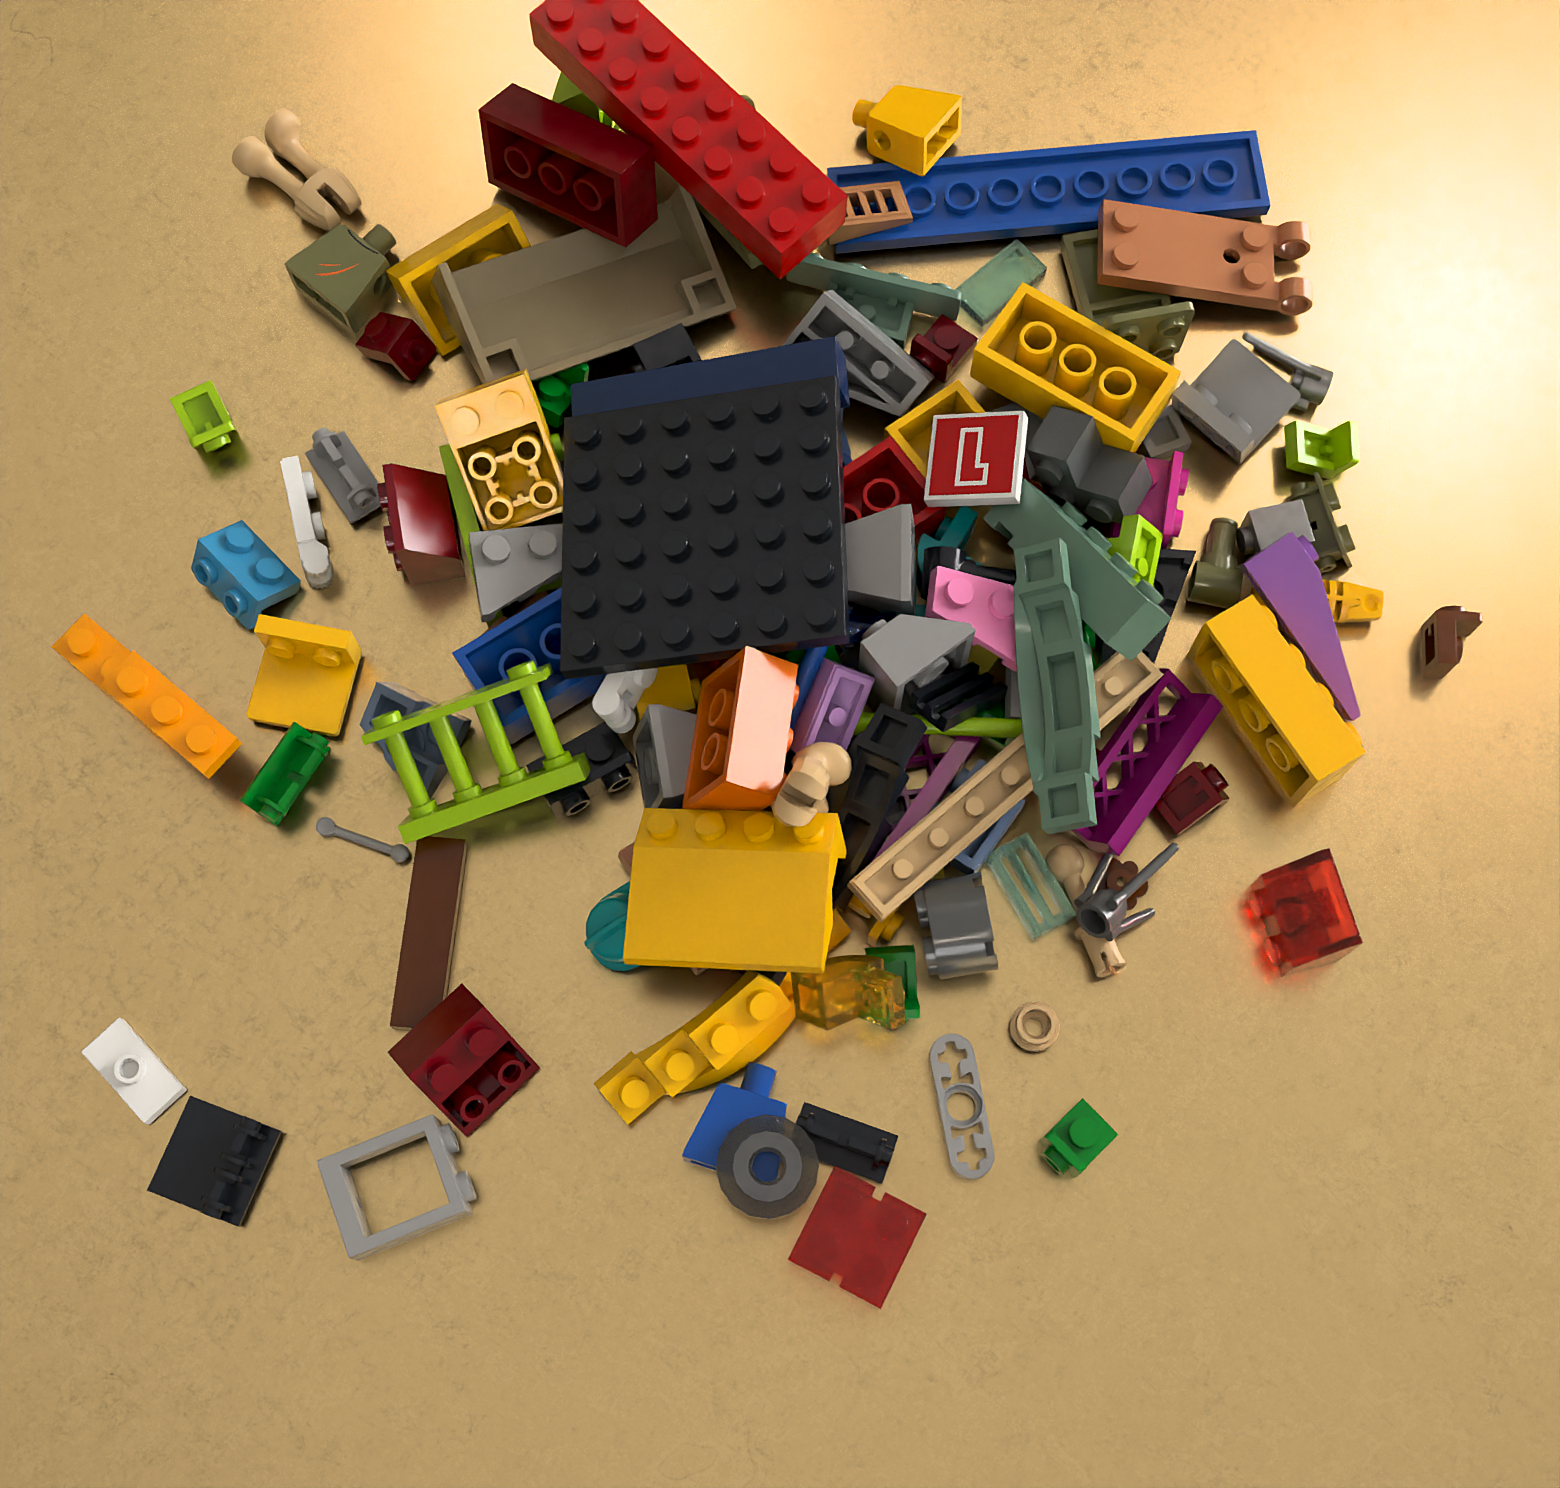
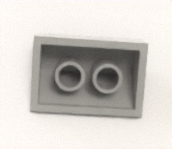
M899 614L888 623L882 619L873 624L862 635L863 641L860 644L858 662L859 672L875 678L866 701L868 706L874 713L880 703H883L904 713L915 714L916 712L908 706L911 693L965 666L968 662L976 630L970 623Z

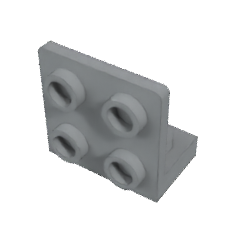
M1232 339L1191 384L1184 380L1172 393V404L1176 411L1241 464L1299 401L1301 394L1238 340Z

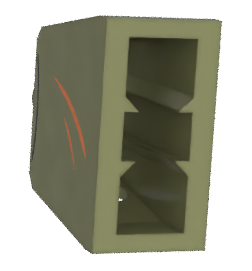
M377 224L363 238L346 225H337L291 257L284 265L294 287L351 333L355 334L392 285L385 272L390 266L384 255L397 242L393 235L381 224Z

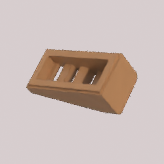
M900 181L839 187L848 195L845 223L827 238V242L829 245L912 223L913 216ZM892 197L897 211L889 212L884 199ZM876 202L879 213L872 214L868 203ZM860 206L863 215L855 216L853 207Z

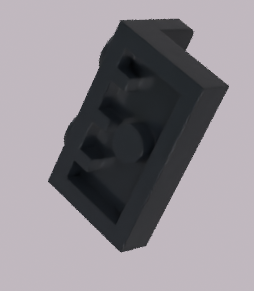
M603 722L562 745L564 751L569 750L571 757L585 752L591 767V772L586 780L547 793L543 797L555 817L564 812L567 816L576 814L586 808L591 803L590 798L605 789L608 792H614L627 785L633 779L632 774L638 771L635 758L631 751L626 749L619 735L606 722ZM545 755L527 764L528 771L531 772L544 767L542 760L546 758Z

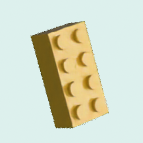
M1022 282L975 347L970 377L1042 419L1046 417L1052 405L1093 416L1103 444L1135 453L1172 399V393L1175 391L1181 371Z
M1252 594L1206 621L1189 649L1187 656L1292 806L1296 807L1340 780L1366 751L1362 747V739L1356 728L1351 723L1344 722L1333 707L1334 701L1328 689L1323 684L1316 683L1305 668V659L1300 650L1295 645L1288 644L1277 629L1278 624L1274 614L1267 606L1260 605Z

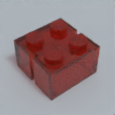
M834 1166L788 1258V1263L827 1284L833 1273L843 1277L837 1288L838 1290L876 1310H880L927 1214L886 1192L881 1201L873 1198L872 1194L876 1188L875 1186Z

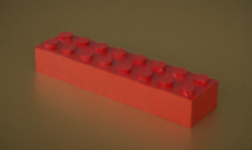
M545 0L529 13L533 45L626 134L653 145L654 160L779 279H782L845 223L848 195L639 0Z

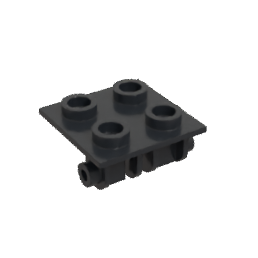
M190 1096L147 1191L198 1210L207 1216L240 1227L282 1131Z

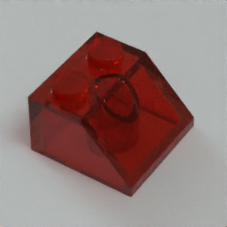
M1330 848L1317 851L1265 872L1250 885L1252 891L1249 892V903L1252 912L1257 919L1262 918L1268 936L1264 939L1267 957L1273 966H1278L1281 977L1336 963L1363 944Z

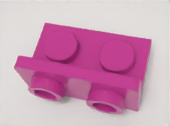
M1178 451L1173 452L1170 461L1145 457L1153 484L1135 515L1140 514L1162 533L1161 549H1166L1171 537H1179L1183 521V510L1176 509L1178 495L1184 496L1189 469L1182 468L1183 452ZM1113 522L1111 538L1119 537L1122 524Z

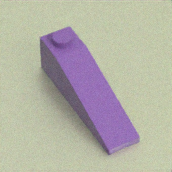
M1291 531L1239 565V567L1265 605L1274 614L1277 622L1292 644L1300 650L1306 664L1317 680L1328 689L1335 706L1345 720L1354 721L1361 714L1321 573L1314 563L1319 556L1313 545L1304 535L1297 538L1293 531Z

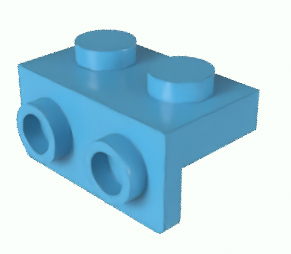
M243 520L204 536L197 541L191 566L192 572L198 582L206 586L223 603L226 611L231 616L236 617L246 629L249 630L255 627L258 615L261 614L263 609L298 593L301 580Z

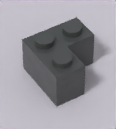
M1052 405L1026 448L1035 473L1049 498L1061 507L1068 501L1080 512L1086 513L1102 523L1112 521L1122 524L1123 516L1135 515L1153 484L1145 457L1103 444L1093 416Z

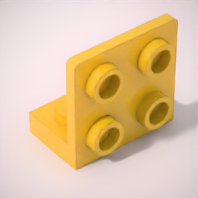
M259 614L254 633L264 645L265 650L246 716L254 722L289 728L293 722H296L308 732L333 737L338 736L362 653V649L352 632Z

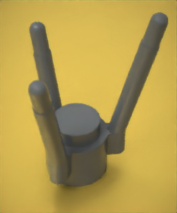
M1171 843L1119 891L1111 888L1097 891L1113 858L1112 854L1104 853L1084 892L1074 900L1075 906L1079 908L1077 910V920L1082 929L1095 938L1105 937L1107 941H1113L1121 932L1153 917L1155 910L1147 908L1125 918L1127 910L1126 899L1179 850V845Z

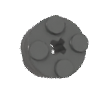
M981 872L928 881L923 885V888L914 893L921 928L930 926L932 936L922 937L929 975L939 974L941 980L999 970L997 954L994 952L992 942L994 941L985 889L984 885H982Z

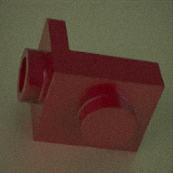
M381 311L368 322L363 335L355 344L365 357L392 364L405 379L411 381L417 378L436 352L434 343L413 319Z

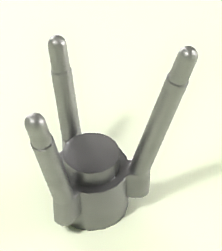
M1249 332L1243 333L1242 339L1252 344L1256 350L1294 369L1288 383L1297 389L1301 396L1293 408L1306 411L1309 402L1319 406L1322 404L1330 388L1334 375L1333 371L1307 363Z

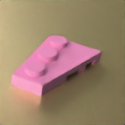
M941 566L934 568L930 572L925 617L970 623L976 630L972 646L981 645L1002 658L1001 663L1017 672L1013 585Z

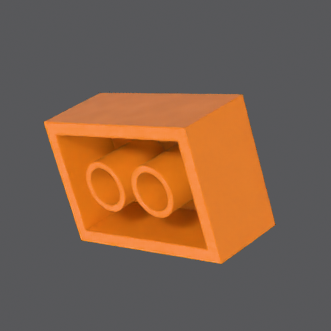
M745 646L702 681L682 809L762 811L776 799L787 778L786 773H784L785 758L793 741V730L790 728L792 709L796 705L799 696V686L796 684L797 664Z

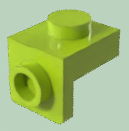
M212 380L169 398L189 437L188 440L192 448L197 449L203 446L206 453L231 443L228 434L237 431Z
M1299 420L1284 426L1286 468L1311 475L1318 472L1320 477L1330 479L1357 465L1360 461L1358 425L1356 422L1348 420L1333 429Z

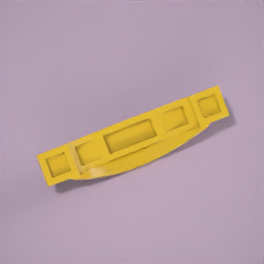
M836 909L833 911V925L827 952L852 932ZM748 970L731 988L700 1014L641 1052L634 1054L631 1051L593 1084L628 1125L662 1095H669L673 1098L679 1093L693 1091L716 1083L744 1068L749 1062L754 1061L783 1034L800 1011L816 973L787 972L782 983L778 986Z

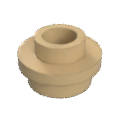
M1033 1001L1022 1004L1015 1010L1010 1020V1033L1013 1040L1021 1048L1028 1051L1038 1052L1049 1048L1057 1039L1060 1030L1059 1019L1054 1010L1041 1002ZM1029 1019L1038 1020L1043 1027L1042 1034L1037 1036L1029 1034L1025 1028L1026 1021Z

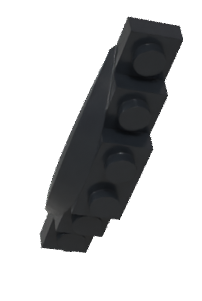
M880 703L867 728L857 735L848 751L852 760V771L849 778L843 784L829 786L826 794L829 805L828 813H838L847 850L845 859L838 858L832 886L833 911L835 908L843 912L845 911L854 895L847 884L872 862L889 834L892 826L886 821V818L910 778L904 771V768L927 730V726L921 719L883 703ZM749 970L780 986L787 972Z

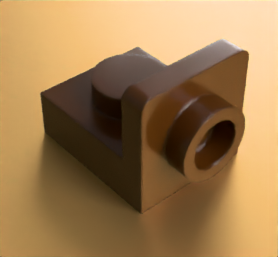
M1445 606L1436 610L1421 626L1423 678L1442 679L1460 662L1463 653L1461 637H1468L1483 623L1481 612H1469L1463 606Z

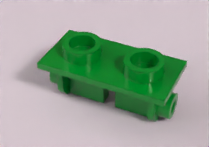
M293 722L239 801L273 825L278 826L324 757L327 756L331 749L328 747L329 741L315 732L311 734L298 723Z

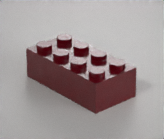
M511 83L478 109L488 183L625 248L658 220L653 145L514 83Z

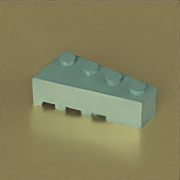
M1022 477L1020 504L994 505L983 517L994 530L999 531L1010 539L1007 544L1013 550L1060 537L1067 544L1071 589L1079 595L1081 619L1107 645L1130 661H1133L1172 619L1158 605L1164 597L1144 579L1137 583L1132 578L1138 572L1137 569L1118 552L1111 556L1107 550L1112 544L1094 527L1091 526L1086 530L1083 524L1088 519L1070 502L1067 501L1061 507Z

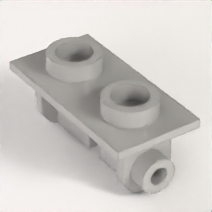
M320 428L312 435L314 440L313 448L305 452V455L350 523H354L381 506L377 490L379 482L344 430L338 434L329 431L327 428Z

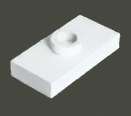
M120 1017L81 1051L145 1124L150 1125L187 1091L132 1027Z

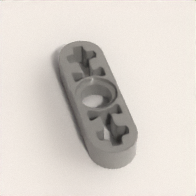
M954 1033L945 1034L933 1043L928 1061L947 1160L950 1169L956 1176L964 1180H977L991 1169L995 1154L973 1046L965 1037ZM946 1045H953L955 1052L964 1053L965 1059L960 1060L957 1066L959 1079L968 1075L971 1084L960 1082L952 1084L945 1089L942 1087L941 1080L950 1081L952 1078L948 1063H940L938 1060V1056L944 1054ZM965 1093L973 1099L975 1113L970 1119L959 1121L951 1117L947 1110V1101L951 1095ZM978 1124L981 1134L972 1133L970 1136L974 1150H982L984 1158L977 1162V1170H970L967 1162L959 1163L957 1155L965 1150L963 1134L954 1139L952 1138L951 1129L963 1131Z

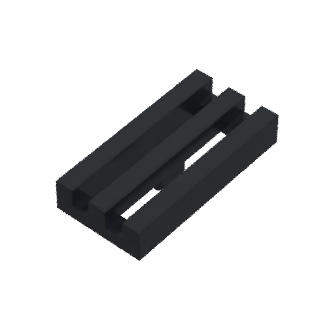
M972 661L912 692L908 706L941 732H945L1003 701L1008 686L1002 682L992 685L994 676L988 672L979 675L980 666ZM977 691L981 692L963 702L964 698L972 695ZM947 707L951 708L940 715L938 714L939 711Z

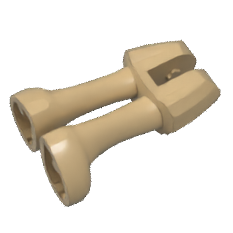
M289 109L277 110L268 119L264 130L267 145L256 136H248L237 145L233 152L232 163L242 174L255 178L262 177L280 187L295 201L294 210L298 216L328 232L339 225L341 219L335 209L324 199L326 196L348 215L362 205L356 189L341 170L331 167L326 168L303 148L300 141V119ZM271 150L296 167L308 180L303 183L293 176L275 159Z
M822 741L812 743L795 754L791 762L793 768L776 799L771 803L773 816L786 827L805 826L810 823L816 813H828L829 805L826 794L829 786L843 784L849 778L852 771V760L848 752L836 743Z

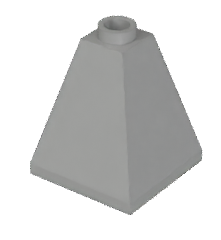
M901 504L846 523L848 602L894 616L899 614L915 616V524L911 504Z
M660 704L647 706L633 734L644 808H682L697 714Z

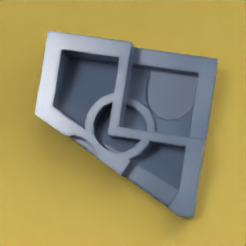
M376 682L359 725L366 733L374 727L371 720L382 714L399 709L401 716H405L438 703L396 682ZM455 712L447 716L458 744L461 746L472 720ZM428 722L403 731V734L428 796L431 799L448 769ZM385 740L375 741L381 746L384 759L392 770H397Z

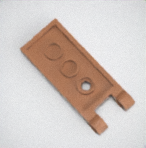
M1103 199L1098 209L1097 284L1279 311L1285 315H1300L1309 311L1313 306L1312 283L1309 279L1294 276L1285 278L1280 282L1274 281V255L1282 259L1295 260L1306 256L1310 252L1311 232L1310 226L1305 222L1287 221L1279 226L1106 199ZM1223 255L1232 257L1236 263L1227 262Z

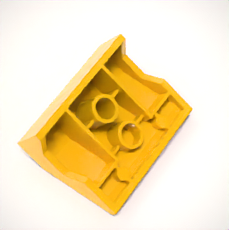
M644 808L633 847L623 951L624 963L627 965L823 974L833 925L832 886L838 858L845 859L847 852L838 813H816L810 823L805 826L786 827L773 816V811Z

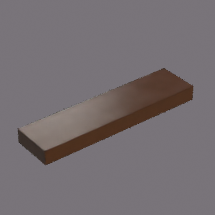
M427 836L417 840L390 1027L393 1029H413L447 996L468 845L465 839Z

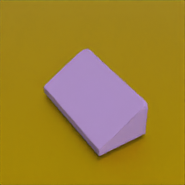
M823 658L794 726L790 750L797 753L804 747L820 741L836 743L847 750L875 678L830 659Z

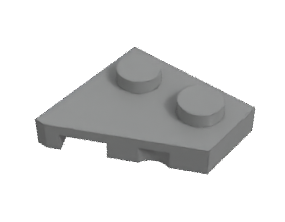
M562 523L469 532L468 541L481 623L494 619L496 612L518 600L520 603L535 594V591L541 585L551 584L562 577Z

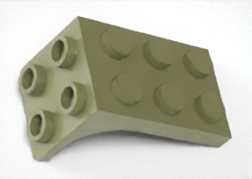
M1098 229L1062 235L1060 247L1078 313L1160 360L1179 353L1195 314L1193 303L1188 301L1171 304L1167 294L1097 284Z

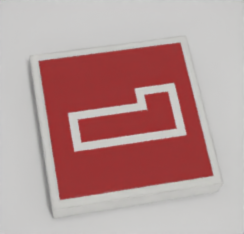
M1025 411L934 415L924 501L927 506L1020 504L1028 417Z

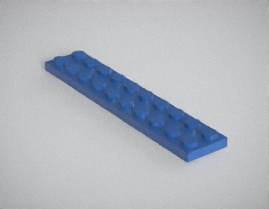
M1256 130L939 158L924 176L916 175L891 163L827 168V177L838 187L900 181L913 216L912 223L836 243V254L1098 229V209L1103 199L1222 218L1267 215L1271 207ZM892 197L884 199L889 212L897 211ZM876 202L868 203L872 214L879 213ZM860 206L853 207L855 216L863 215Z

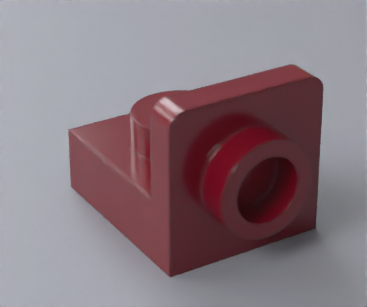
M941 314L924 336L918 333L912 339L910 355L934 374L936 379L945 384L975 349L978 338Z
M1193 761L1175 775L1155 804V807L1178 835L1218 805H1223L1230 798L1224 792V789L1229 785L1213 764L1210 763L1205 767L1202 762Z

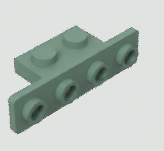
M812 252L787 273V281L826 291L832 289L903 349L914 312L940 317L943 314L952 321H956L960 311L962 292L954 290L946 284H928L911 280L900 273L892 272L886 274L873 271L854 262L839 263L823 259L820 255Z

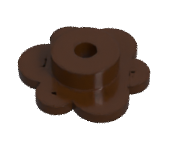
M1112 858L1097 891L1108 888L1117 891L1121 890L1137 875V864L1133 861H1126L1122 864L1118 859ZM1116 881H1122L1124 886H1118ZM1147 881L1126 899L1127 910H1132L1137 904V898H1141L1148 891Z

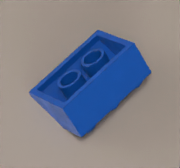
M562 587L452 653L473 690L507 679L509 677L506 670L534 660L536 668L550 663L553 673L546 680L537 683L551 719H554L598 691L607 674L566 679L560 672ZM519 690L492 699L510 745L534 731Z

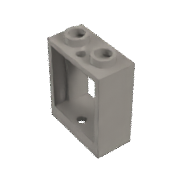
M431 1114L317 1160L350 1259L360 1261L473 1214L469 1201L476 1199L475 1190L467 1171L458 1172L452 1154L459 1151V1145L450 1123L442 1125L441 1121ZM426 1136L449 1204L372 1235L349 1167Z

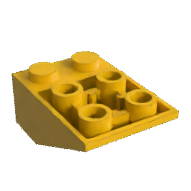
M527 369L442 398L436 403L435 409L483 531L517 528L563 511L564 475Z

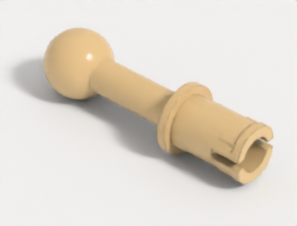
M1060 844L1053 847L1047 854L1045 861L1046 870L1053 879L1063 882L1077 915L1079 908L1075 906L1074 900L1086 888L1080 875L1083 871L1084 859L1076 847L1069 844ZM1081 926L1074 932L1076 939L1083 941L1097 977H1105L1112 974L1106 959H1108L1111 967L1114 966L1116 972L1126 966V962L1122 958L1115 940L1107 941L1105 937L1095 938L1086 933Z

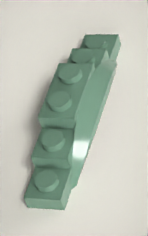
M1059 537L1014 549L1017 575L1013 586L1015 648L1022 729L1033 791L1039 798L1042 830L1048 834L1097 825L1093 782L1099 781L1095 740L1101 739L1091 646L1083 639L1079 595L1071 589L1067 544Z

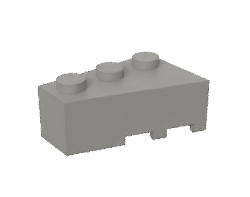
M832 289L823 292L783 344L789 345L836 336L846 356L849 397L899 417L910 408L935 377L934 374Z

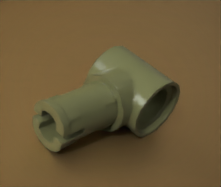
M1225 517L1212 519L1206 553L1200 557V561H1195L1187 594L1188 601L1227 609L1238 603L1243 582V572L1240 568H1236L1237 560L1233 557L1238 526L1237 522L1233 519Z

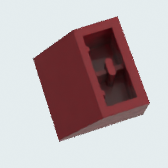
M393 463L382 465L385 482L378 483L377 490L382 511H387L389 525L383 527L388 553L393 554L397 571H405L411 586L465 577L456 511L446 475Z
M462 983L388 1051V1054L407 1077L466 1137L540 1068Z

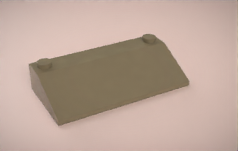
M681 185L678 186L668 200L657 204L658 220L626 248L584 228L454 272L450 271L447 262L439 264L432 278L433 286L447 320L481 382L484 384L527 369L531 382L630 348L633 344L680 323L686 328L735 311L737 307L692 195Z

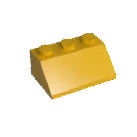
M496 203L385 270L409 313L434 343L440 355L444 356L461 344L447 320L432 283L437 266L447 262L450 271L454 272L530 247L531 244L513 211Z

